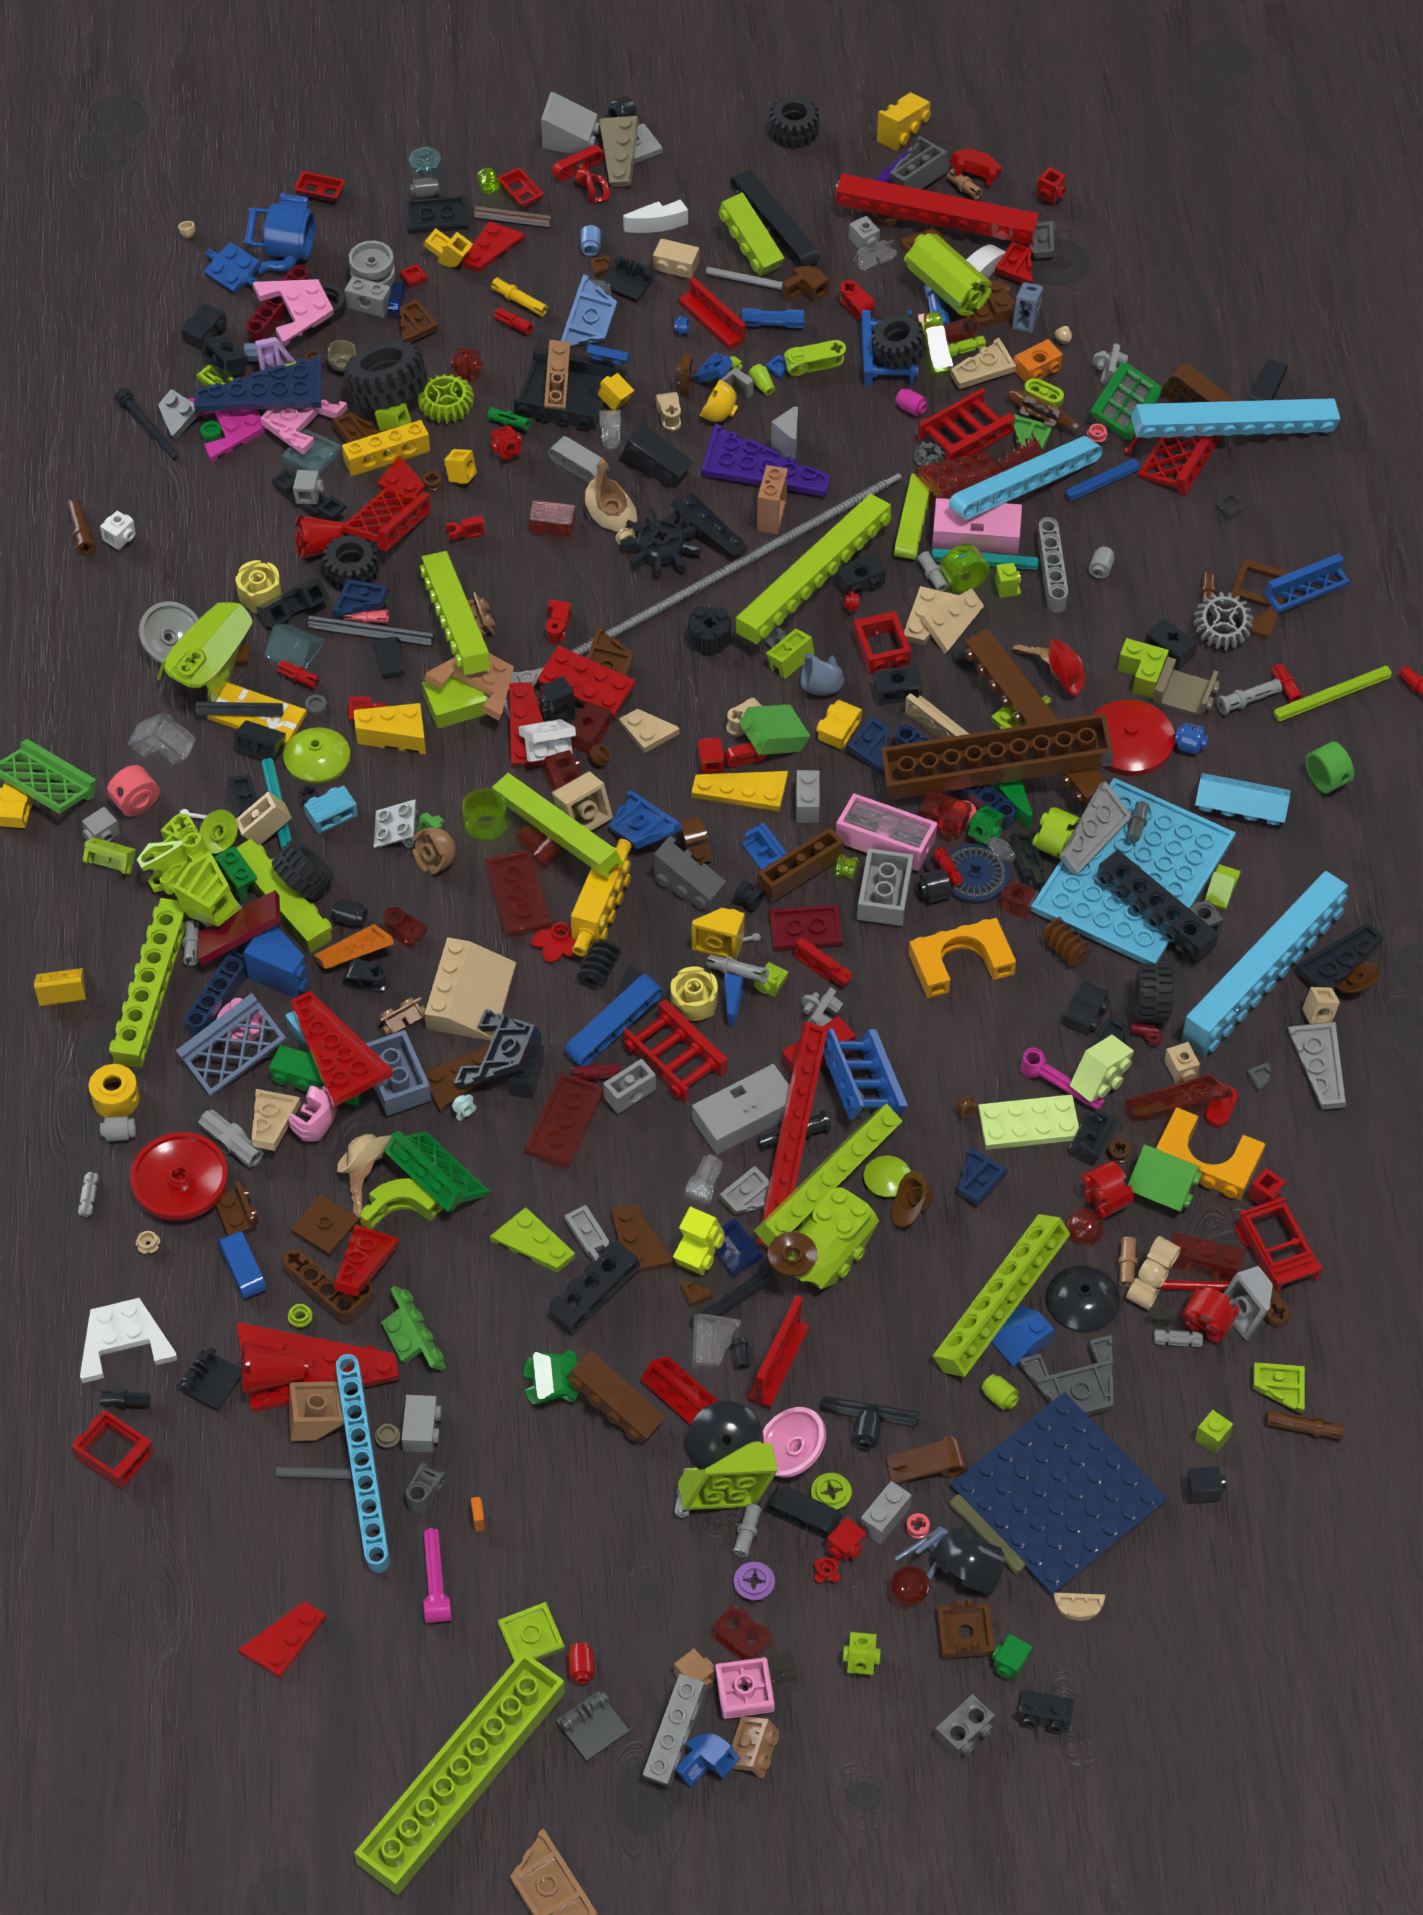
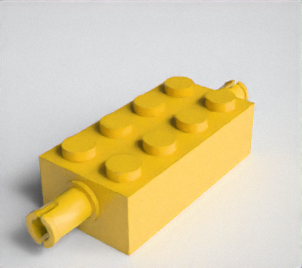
M618 840L615 849L623 865H615L608 872L610 876L607 879L593 868L589 872L571 914L572 938L576 941L572 951L578 956H585L588 947H592L593 943L598 939L606 940L608 935L607 927L609 923L614 922L616 916L615 908L617 905H621L624 896L623 889L624 887L628 888L631 881V874H628L631 866V861H628V853L632 844L628 840Z

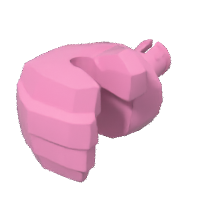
M310 1086L306 1095L308 1103L303 1104L301 1113L311 1119L306 1123L291 1113L288 1120L292 1131L303 1141H320L334 1122L337 1106L333 1107L325 1086L321 1090Z

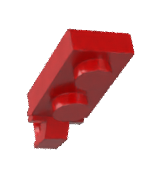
M802 937L796 942L794 958L826 981L830 982L832 980L841 987H845L852 980L853 974L846 967H841L832 957L817 949L814 944L807 942Z

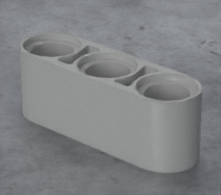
M563 436L548 450V455L552 461L586 482L590 483L591 480L597 477L596 465L603 458L570 438ZM606 462V472H607V471L609 470V466H608V464H607V462Z

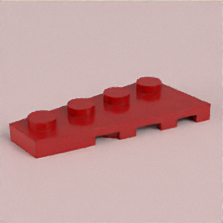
M355 1224L348 1250L345 1252L344 1261L341 1263L335 1280V1290L348 1295L358 1296L398 1248L399 1238Z

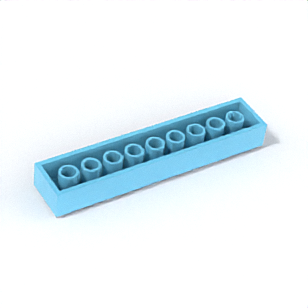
M1325 871L1186 1016L1181 1042H1189L1192 1050L1203 1058L1209 1052H1214L1219 1046L1220 1040L1224 1036L1228 1037L1231 1034L1234 1025L1237 1022L1241 1023L1246 1018L1248 1010L1251 1007L1255 1008L1260 1003L1262 995L1265 992H1271L1278 978H1284L1290 966L1300 961L1304 951L1307 948L1311 949L1315 945L1317 937L1320 934L1324 935L1329 930L1331 922L1334 919L1338 920L1345 910L1343 905L1348 898L1346 895L1348 885Z

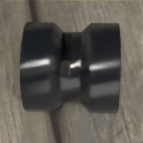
M746 880L739 884L734 893L735 901L746 903L747 907L753 911L759 908L765 897L764 890L759 887L754 889L752 884Z

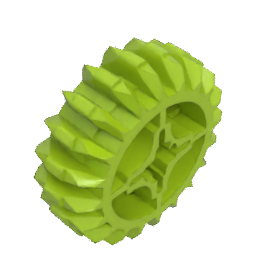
M444 373L441 377L435 375V379L428 378L427 385L423 391H420L417 401L419 409L423 412L425 418L429 417L431 422L437 420L438 424L442 421L448 424L449 421L456 423L457 419L463 420L464 415H469L473 407L474 394L467 380H462L461 376L455 378L453 373L450 376H446Z

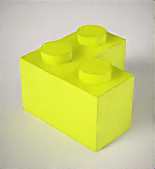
M689 1207L679 1227L684 1236L673 1258L677 1265L703 1276L706 1269L709 1270L714 1261L713 1255L716 1249L722 1246L725 1233L716 1217Z

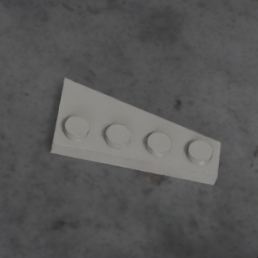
M1106 781L1099 784L1060 855L1061 860L1073 875L1079 873L1132 816Z
M1335 1022L1288 1027L1290 1037L1321 1108L1346 1107Z

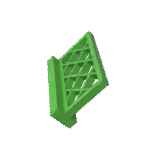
M28 739L21 742L19 750L0 761V779L59 814L83 798L89 801L94 797L95 778ZM1 769H12L13 772H4ZM16 769H28L29 772H16ZM32 769H35L40 773L32 772ZM18 779H30V782H21ZM33 779L46 780V783L34 782ZM35 789H47V792H38ZM51 790H63V793H51ZM52 799H54V800H65V801H64L63 803H61V804H58V803H56L55 801H53Z

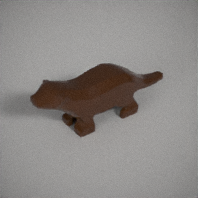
M1025 389L1010 390L1008 393L1010 401L1021 409L1020 413L1026 416L1032 415L1045 421V424L1052 427L1056 425L1080 429L1081 427L1079 423L1071 419L1058 405L1025 393Z

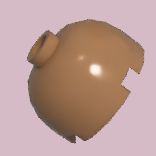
M430 827L414 834L412 843L415 842L416 848L412 849L417 864L422 870L427 871L428 869L431 872L430 874H435L451 865L455 858V842L445 830Z

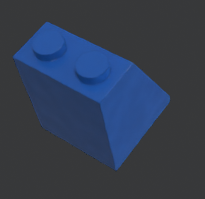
M276 925L255 936L244 951L248 979L293 998L306 991L309 979L304 955Z

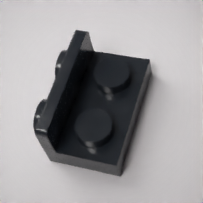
M1022 1689L1017 1722L1030 1728L1037 1726L1048 1728L1049 1731L1054 1733L1069 1732L1074 1699Z

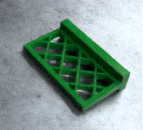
M400 1131L394 1132L384 1149V1152L447 1211L454 1210L457 1203L487 1197L490 1192L426 1131L406 1136Z

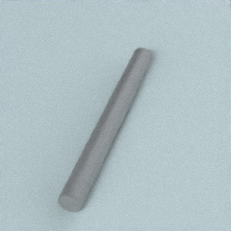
M712 267L706 268V275L782 290L783 282Z

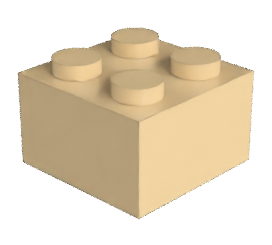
M590 771L552 792L555 806L590 831L613 818L605 785Z

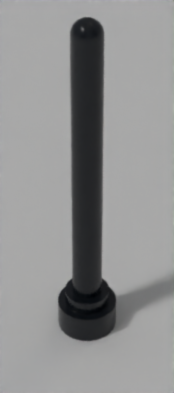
M127 388L118 390L114 397L118 404L127 407L172 459H177L178 452L133 402V394Z

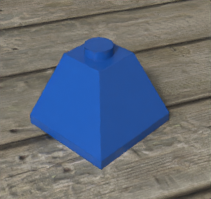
M1021 1306L1013 1311L993 1338L991 1344L1014 1369L1019 1366V1359L1035 1355L1052 1344L1054 1328L1039 1311Z

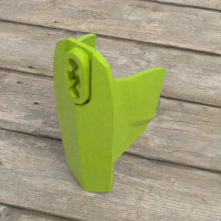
M217 603L194 623L173 646L170 653L163 660L156 679L160 681L165 673H167L169 677L187 687L200 688L206 685L208 689V702H215L226 683L231 681V674L241 643L253 625V620L247 610L239 603Z

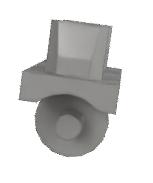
M1115 343L1112 352L1101 351L1094 355V365L1099 370L1103 369L1100 383L1106 385L1117 370L1116 366L1119 367L1121 362L1126 364L1128 355L1119 352L1121 345Z
M830 987L820 1001L818 1000L820 995L816 992L813 995L803 996L801 1000L805 1007L803 1012L809 1014L810 1011H813L807 1022L822 1027L832 1020L823 1012L826 1010L835 1016L843 1005L840 1000L833 996L836 990Z

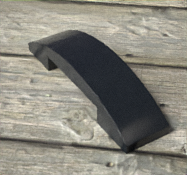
M286 468L271 480L275 488L288 500L317 518L333 520L347 508L346 504L333 496L327 499L319 494L317 504H296L293 492L296 474Z

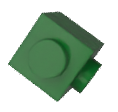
M1009 1634L1003 1646L998 1644L992 1655V1659H994L993 1670L1004 1679L1017 1681L1031 1657L1032 1646Z

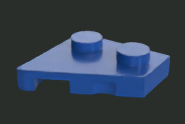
M588 344L586 351L592 356L591 359L602 362L609 360L612 361V364L624 366V363L630 364L632 355L628 352Z
M713 352L692 378L697 384L704 381L710 382L717 377L720 379L729 372L728 368L733 364V361L727 355L724 356L721 353L718 355L717 352Z

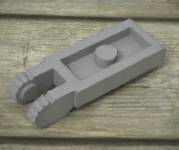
M584 1205L564 1215L586 1254L595 1262L599 1258L597 1252L609 1245V1240L588 1207Z

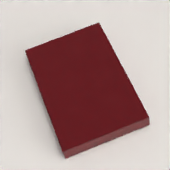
M838 904L769 909L774 952L795 950L796 942L801 937L807 942L814 944L817 949L843 947Z

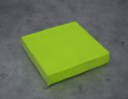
M546 1602L498 1620L499 1628L514 1662L523 1651L538 1661L565 1650L564 1643Z

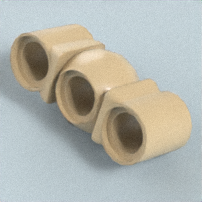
M1158 1236L1147 1255L1148 1258L1139 1270V1278H1135L1126 1298L1149 1310L1160 1291L1159 1288L1163 1285L1169 1274V1268H1172L1178 1258L1181 1247Z

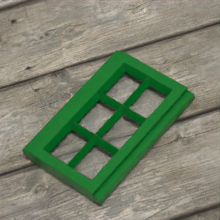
M1121 362L1089 414L1124 439L1131 441L1135 436L1131 415L1136 405L1155 404L1161 394V385L1128 363Z

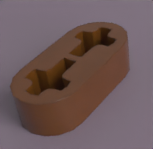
M1272 1287L1270 1309L1264 1318L1271 1326L1281 1328L1289 1321V1309ZM1273 1308L1278 1314L1283 1313L1282 1319H1280L1278 1316L1274 1317Z

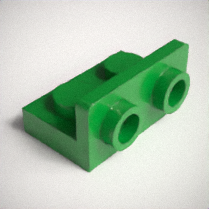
M232 847L215 856V859L231 891L239 902L242 903L249 899L247 889H249V884L257 881V876L238 849Z

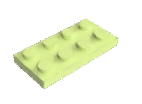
M1072 1095L979 1104L978 1108L985 1150L1072 1141L1079 1128Z

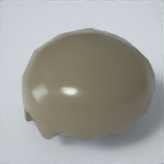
M346 340L332 342L327 353V360L330 366L338 372H344L347 362H349L352 356L357 354L355 345Z

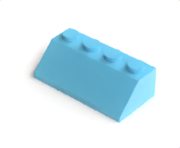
M1202 773L1195 805L1200 806L1199 810L1212 812L1213 809L1221 810L1223 815L1235 816V813L1244 815V818L1257 821V818L1267 819L1266 823L1279 825L1280 822L1285 823L1291 790Z

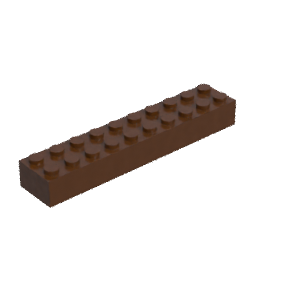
M1106 713L881 748L889 800L1113 765V749Z

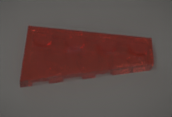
M1210 1073L1125 1100L1126 1109L1135 1117H1144L1148 1114L1176 1109V1107L1181 1108L1232 1097L1230 1087Z

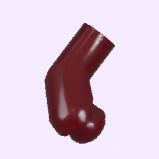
M1132 1023L1131 1034L1142 1035L1152 1046H1157L1162 1042V1035L1154 1025Z

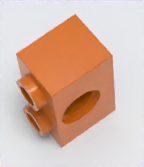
M1047 339L1014 356V363L1016 364L1015 373L1025 383L1032 378L1041 380L1061 369L1063 354Z

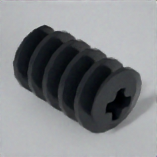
M604 939L595 941L581 966V970L577 974L578 981L591 990H597L599 985H605L607 982L606 978L610 976V971L613 970L614 964L618 960L617 957L621 955L620 948Z

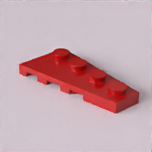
M509 683L511 767L556 766L555 757L531 762L527 760L525 738L519 735L518 726L541 723L543 718L532 683Z

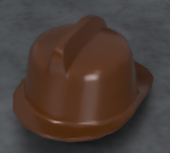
M910 1171L900 1181L891 1210L892 1221L899 1227H906L912 1224L919 1214L928 1209L932 1203L933 1190L930 1184L926 1182V1178L922 1173Z

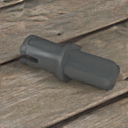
M1138 801L1135 803L1133 815L1129 819L1131 825L1127 837L1134 842L1139 841L1142 830L1147 825L1146 816L1150 806L1145 801H1140V804Z

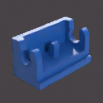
M764 822L744 834L748 839L742 842V846L760 870L787 854Z

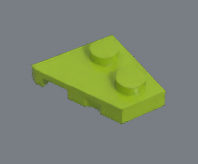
M1255 1362L1253 1367V1389L1303 1414L1305 1409V1366Z

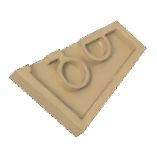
M971 588L924 614L920 619L945 654L984 605Z

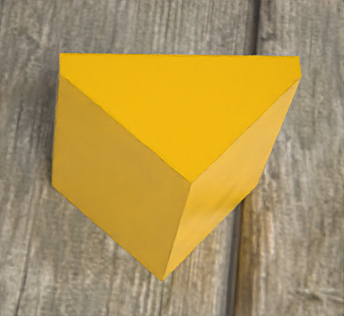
M83 968L36 974L34 988L39 1006L86 1000Z

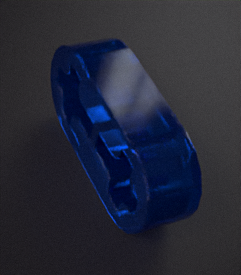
M393 282L388 302L389 315H400L399 307L402 306L405 295L404 282Z

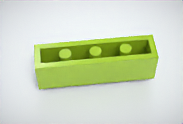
M743 192L723 201L718 211L720 219L729 227L731 236L734 239L736 238L741 252L750 260L752 269L755 272L757 271L758 275L762 277L781 268L784 256Z

